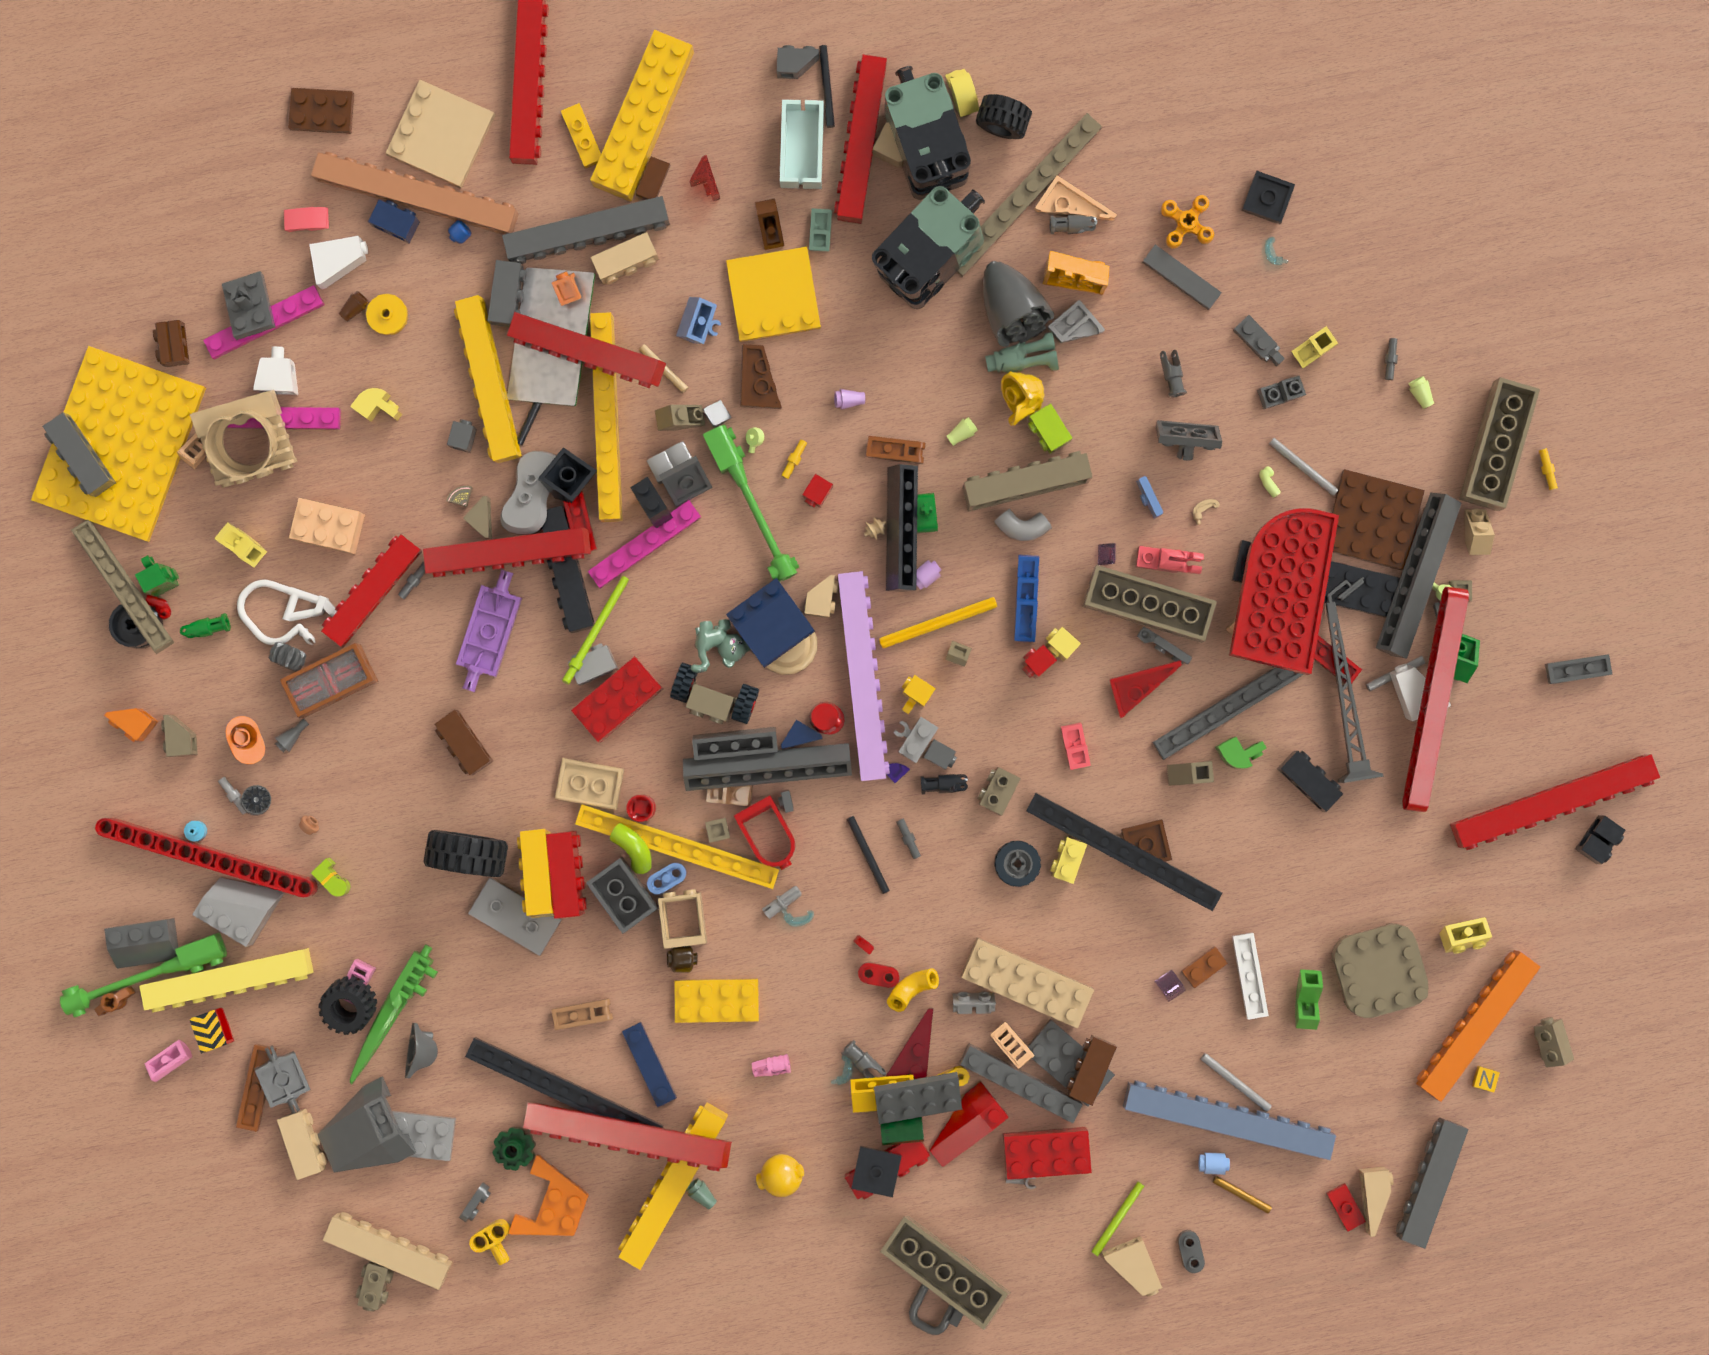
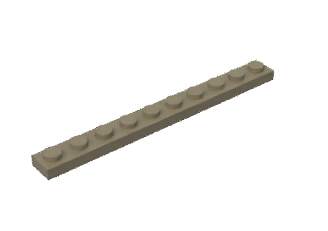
M1088 113L981 226L984 238L983 245L957 271L962 277L1102 129V126Z

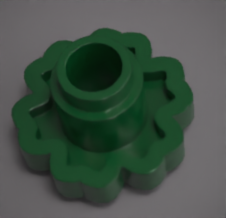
M513 1126L508 1132L501 1131L494 1140L496 1148L492 1152L497 1163H503L506 1170L517 1171L520 1166H527L535 1156L532 1151L536 1146L532 1134H525V1130L522 1127L517 1128ZM511 1146H514L517 1151H513Z

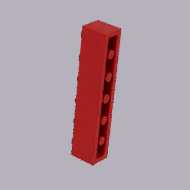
M402 534L399 537L394 536L388 544L390 548L386 553L381 552L375 559L376 565L372 569L368 568L362 575L363 581L359 585L355 584L348 592L349 598L346 601L342 600L335 608L337 611L332 618L329 616L323 622L322 627L324 628L321 632L340 647L344 648L422 553L421 549Z

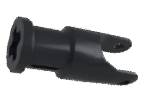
M965 774L938 775V777L933 778L920 776L922 795L926 792L954 793L965 791L968 788L966 784L968 777Z

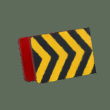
M222 1007L190 1018L201 1054L234 1042L226 1014Z

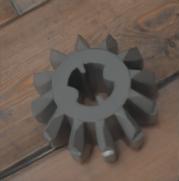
M275 642L268 658L282 667L297 672L304 666L307 655L290 645Z

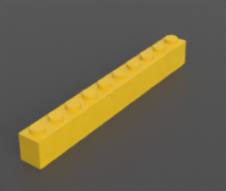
M590 313L591 337L615 345L614 317L612 313ZM597 367L596 370H593L599 520L601 522L623 521L616 373L614 376L602 373L603 368Z

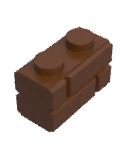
M180 320L155 323L156 329L153 330V338L158 343V350L155 351L156 360L164 367L190 364L185 323Z

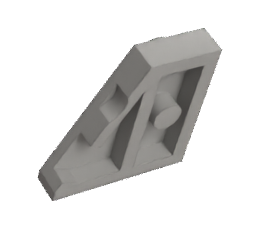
M1080 300L1048 326L1050 332L1053 333L1060 343L1101 334L1105 331L1104 327Z

